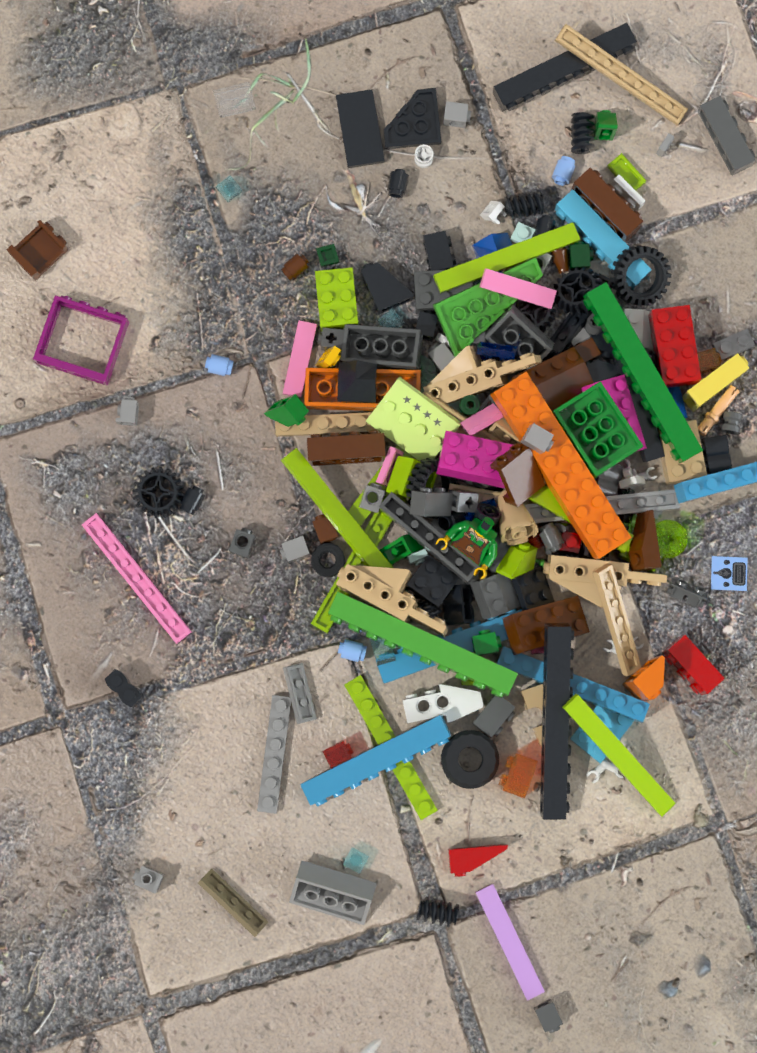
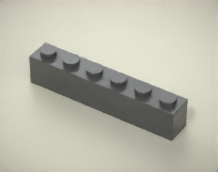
M393 492L379 505V509L466 584H469L475 577V569L481 567L453 547L450 541H448L446 549L441 550L446 545L445 541L440 540L437 544L436 541L445 536L421 516L410 514V507Z

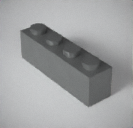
M718 96L700 105L697 112L730 174L733 176L751 167L755 162V154L752 149L748 148L745 135L742 132L740 133L737 127V120L729 113L727 102L721 96Z

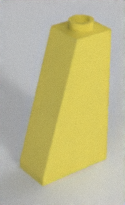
M737 353L689 389L682 396L683 401L692 412H695L749 369L748 361Z

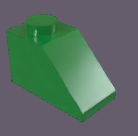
M609 110L597 112L595 117V140L613 141L618 129L616 113H611Z
M293 394L274 402L264 414L266 417L289 427L295 424L298 426L306 419L305 415L309 410L298 396Z
M406 534L379 551L391 565H394L406 559L407 556L424 549V547L409 534Z

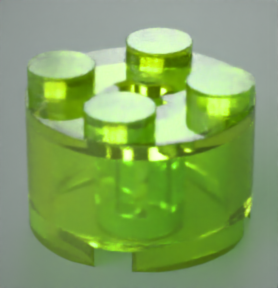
M663 520L655 524L661 560H670L680 555L688 543L687 530L674 520ZM666 536H668L669 540L671 541L668 544H665V540L663 539Z

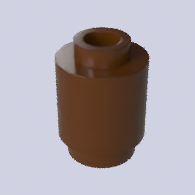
M296 253L283 265L284 267L281 271L290 281L297 279L309 268L307 266L309 261L303 254L299 256Z

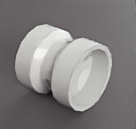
M424 144L418 146L415 150V164L420 168H428L433 162V149Z

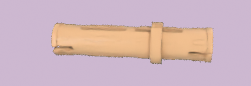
M730 385L711 411L705 414L704 420L698 426V431H701L700 435L706 436L712 426L719 422V417L737 394L740 393L736 387Z

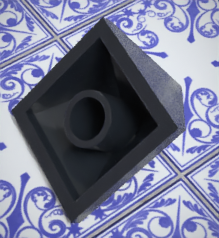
M359 360L339 363L337 402L376 403L377 364Z

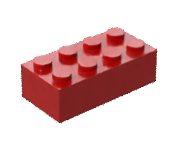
M690 305L652 309L648 317L654 353H656L658 373L666 387L672 388L699 383L701 381V373Z

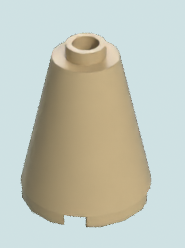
M503 490L498 496V509L501 512L499 519L501 542L504 543L505 541L507 545L525 543L529 541L528 537L533 535L534 538L539 532L538 526L523 503L518 507L505 503L503 496L507 491Z

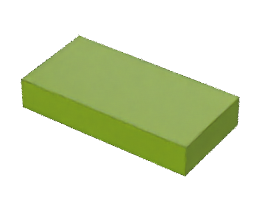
M622 153L607 165V168L615 177L620 175L635 191L646 183L644 177Z

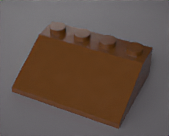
M574 347L511 379L512 381L527 372L551 411L581 394L582 387L594 383L585 361Z

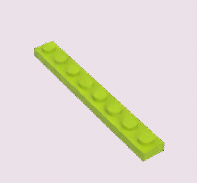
M360 675L344 684L377 744L380 745L396 737L362 676ZM403 761L396 763L397 767L393 769V772L420 820L438 811L411 762L409 761L404 764Z

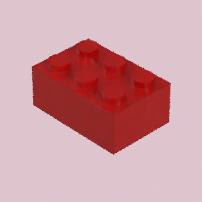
M686 635L679 636L662 651L665 655V661L669 665L673 664L678 669L676 673L683 680H688L691 684L689 687L695 694L706 695L725 679Z

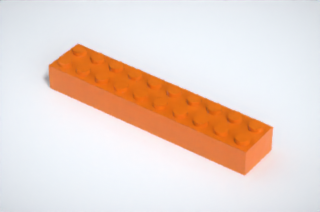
M528 373L521 374L490 394L520 443L528 427L533 423L554 435L552 438L554 443L548 452L545 451L539 454L532 449L531 451L543 480L592 557L600 559L631 539L630 534Z

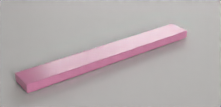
M95 513L82 524L83 528L174 642L178 644L192 633L100 516Z

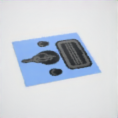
M712 556L711 589L747 591L748 558Z

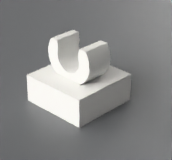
M490 201L480 216L484 220L500 224L497 216H506V213L502 210L505 206L499 201Z
M631 468L623 470L625 479L619 481L620 489H628V487L632 489L646 484L644 477L637 476L636 470H631Z

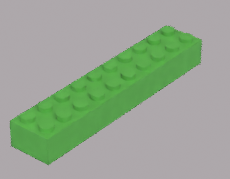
M337 592L328 611V616L331 617L332 622L339 625L342 622L348 624V629L357 633L361 630L367 633L366 637L377 641L379 638L385 641V646L395 649V646L403 649L401 653L412 657L414 654L420 657V662L427 665L434 663L438 665V670L447 674L449 671L456 673V678L465 682L469 679L474 682L473 686L482 690L485 687L492 690L491 694L501 698L503 695H509L518 673L340 592Z

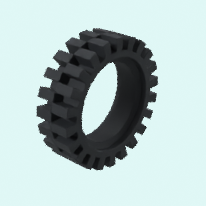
M637 245V247H629V250H623V255L619 254L616 257L619 259L618 262H613L615 269H611V274H614V277H610V280L615 284L612 285V288L617 290L616 295L627 303L639 306H647L649 303L653 304L656 302L655 299L660 300L663 297L661 293L666 294L667 292L665 286H670L671 283L667 281L672 276L671 273H668V270H671L670 265L666 264L669 262L668 259L663 257L664 254L662 252H658L657 249L648 246ZM639 258L648 259L653 264L656 273L653 285L643 293L632 291L626 280L628 267Z
M426 458L420 460L421 463L415 465L417 469H412L411 471L414 476L408 477L411 485L407 484L406 489H410V492L406 493L407 497L411 498L412 490H420V487H426L429 476L437 471L439 459ZM440 475L442 481L441 488H445V492H448L449 484L460 485L456 483L458 480ZM426 516V517H427V518L438 519L440 516Z

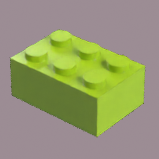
M353 267L315 271L321 332L323 328L344 330L345 324L358 325Z

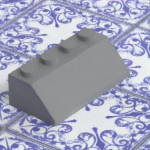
M301 860L289 903L364 925L377 883Z

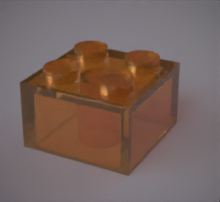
M513 753L512 756L509 755L505 766L508 767L506 774L501 775L498 785H501L500 790L525 798L538 761L517 753Z

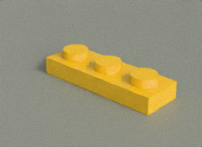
M336 346L325 350L315 366L317 368L334 366L341 357L338 355L341 350Z

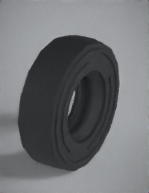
M323 543L317 546L311 556V565L314 571L323 577L337 575L345 564V555L342 549L332 543ZM331 553L335 556L336 561L332 567H324L321 564L320 559L323 554Z

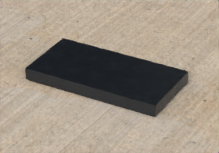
M373 89L336 95L347 167L355 168L385 163Z

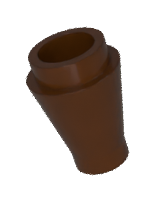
M562 247L552 251L549 255L552 256L551 259L559 274L568 272V250Z

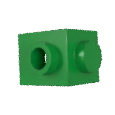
M490 629L478 631L479 635L471 637L474 654L485 655L495 653L501 647L500 636H496L495 632L491 633Z

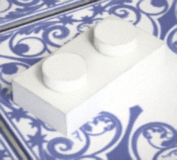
M620 175L614 178L611 185L616 190L615 193L622 195L629 203L628 206L638 211L644 205L645 200Z

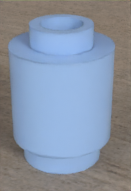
M562 156L557 161L552 175V179L556 184L564 186L570 183L575 169L574 159Z
M212 354L211 357H207L205 368H208V373L221 376L231 375L234 361L229 360L228 357Z
M345 639L344 643L340 642L338 653L341 654L340 658L355 662L364 661L367 646H363V643Z

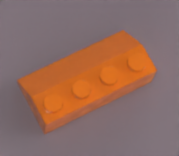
M660 655L651 658L622 683L634 698L641 701L654 700L662 693L660 689L664 685L665 657Z

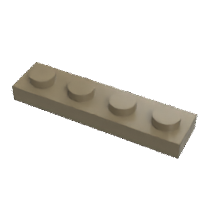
M212 868L198 882L210 896L254 937L268 923L258 911Z

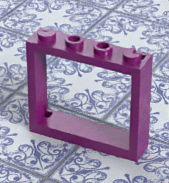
M55 295L33 360L37 364L108 386L129 321L125 318L126 315L120 314V312H115V314L109 313L108 309L97 306V308H94L85 301L79 300L78 303L72 301V298L69 296L61 295L59 297ZM61 307L121 325L104 374L45 355Z

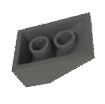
M495 573L470 583L483 619L496 617L521 606L512 579Z

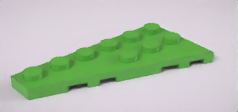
M536 258L527 260L502 272V274L531 283H536L543 276ZM480 283L433 304L454 357L466 346L474 342V339L495 322L517 299L480 288Z

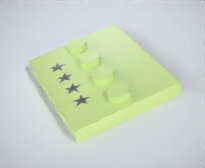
M401 377L395 381L366 420L368 424L384 433L387 438L419 461L426 458H435L441 450L445 432H455L461 425L458 419Z

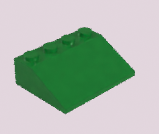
M601 381L552 411L594 479L643 447V444Z

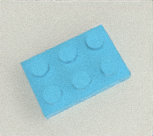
M597 705L592 710L618 740L635 721ZM579 727L570 740L597 762L601 763L606 755Z

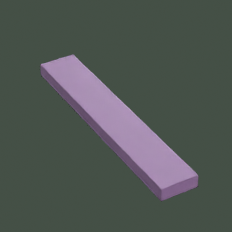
M491 884L476 891L475 893L527 1001L544 993L545 991L494 885Z

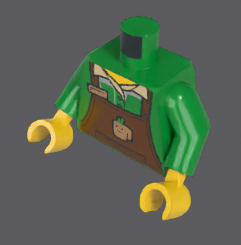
M485 517L482 521L475 518L472 522L469 520L458 522L445 533L446 536L444 538H439L436 544L440 540L445 541L446 545L441 549L444 550L448 545V541L451 540L450 544L478 566L482 564L481 568L475 569L474 576L477 575L479 570H482L483 576L481 579H484L487 576L486 569L491 567L497 557V542L495 541L497 533L491 529L494 521L489 517Z

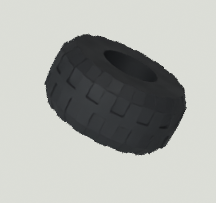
M475 730L461 731L453 735L449 742L444 745L441 754L442 769L446 777L455 785L466 789L479 788L489 783L495 776L499 767V752L495 743L484 733ZM472 747L480 752L482 762L477 770L468 772L460 767L458 757L463 749Z

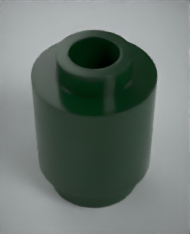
M467 395L459 402V409L465 415L476 413L480 407L478 398L473 395ZM468 401L473 402V408L467 407Z

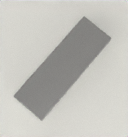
M303 663L284 667L283 671L297 724L316 720Z

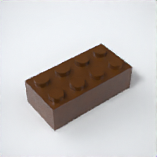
M590 167L573 183L572 189L625 243L638 232L643 223L642 216L639 212L633 211L628 206L629 203L625 198L619 197L615 193L616 190L611 184H606L602 180V175L597 170H593Z
M379 430L368 431V434L350 432L349 435L344 436L341 433H331L329 437H322V434H313L311 438H307L308 463L311 466L384 462V433H380Z
M578 595L502 618L513 655L544 647L545 623H568L572 627L571 629H574V637L590 632Z

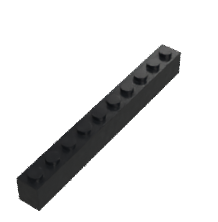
M545 623L540 785V815L543 820L566 819V813L570 811V804L567 801V794H570V783L567 782V775L571 773V766L568 763V756H571V745L568 744V738L572 736V727L569 725L570 715L562 708L573 697V688L570 687V679H573V668L570 665L571 660L574 659V649L571 648V640H574V629H571L572 627L568 623Z

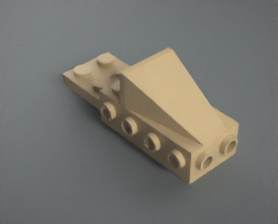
M466 346L427 386L423 387L425 391L423 394L425 395L426 392H429L436 399L438 398L445 404L459 401L467 395L475 396L509 383L507 375L540 364L542 359L540 355L527 353L520 356L519 361L511 359L502 363V361H496V359H488L482 362L477 346Z
M548 554V560L543 565V573L546 574V578L603 608L593 572L606 563L613 565L619 590H621L622 586L627 587V582L641 584L643 580L647 581L648 585L661 586V582H667V575L628 571L629 563Z
M349 564L340 569L336 585L342 591L406 623H409L412 619L444 638L447 635L448 629L445 622L437 617L434 620L430 618L428 612L418 607L415 596L405 591L407 583L413 577L409 570Z

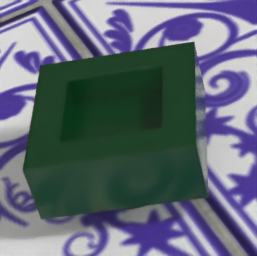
M335 244L316 248L321 268L339 263Z

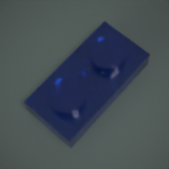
M480 341L476 354L484 358L495 356L500 357L501 360L508 361L515 359L518 346Z

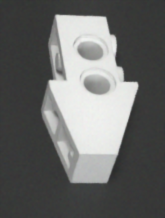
M443 684L438 685L439 693H436V690H430L425 692V696L417 697V694L407 695L406 700L402 701L407 723L431 719L439 715L445 716L446 723H449L484 707L481 692ZM441 696L446 697L448 700V704L444 708L439 707L437 704V699ZM422 700L427 701L429 704V709L425 712L418 709V703Z

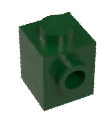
M576 242L570 245L568 249L570 269L574 271L575 267H578L581 270L583 266L587 270L590 269V261H593V250H590L589 244Z

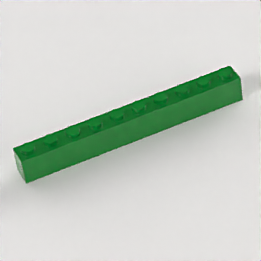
M607 282L586 293L583 296L586 308L588 310L591 309L593 312L595 324L598 327L601 326L605 341L608 344L610 343L614 349L612 350L614 357L621 361L626 377H630L633 382L631 384L636 394H640L643 399L641 403L646 411L649 410L651 413L652 423L656 428L659 427L662 432L660 436L663 442L670 446L672 458L682 463L703 451Z

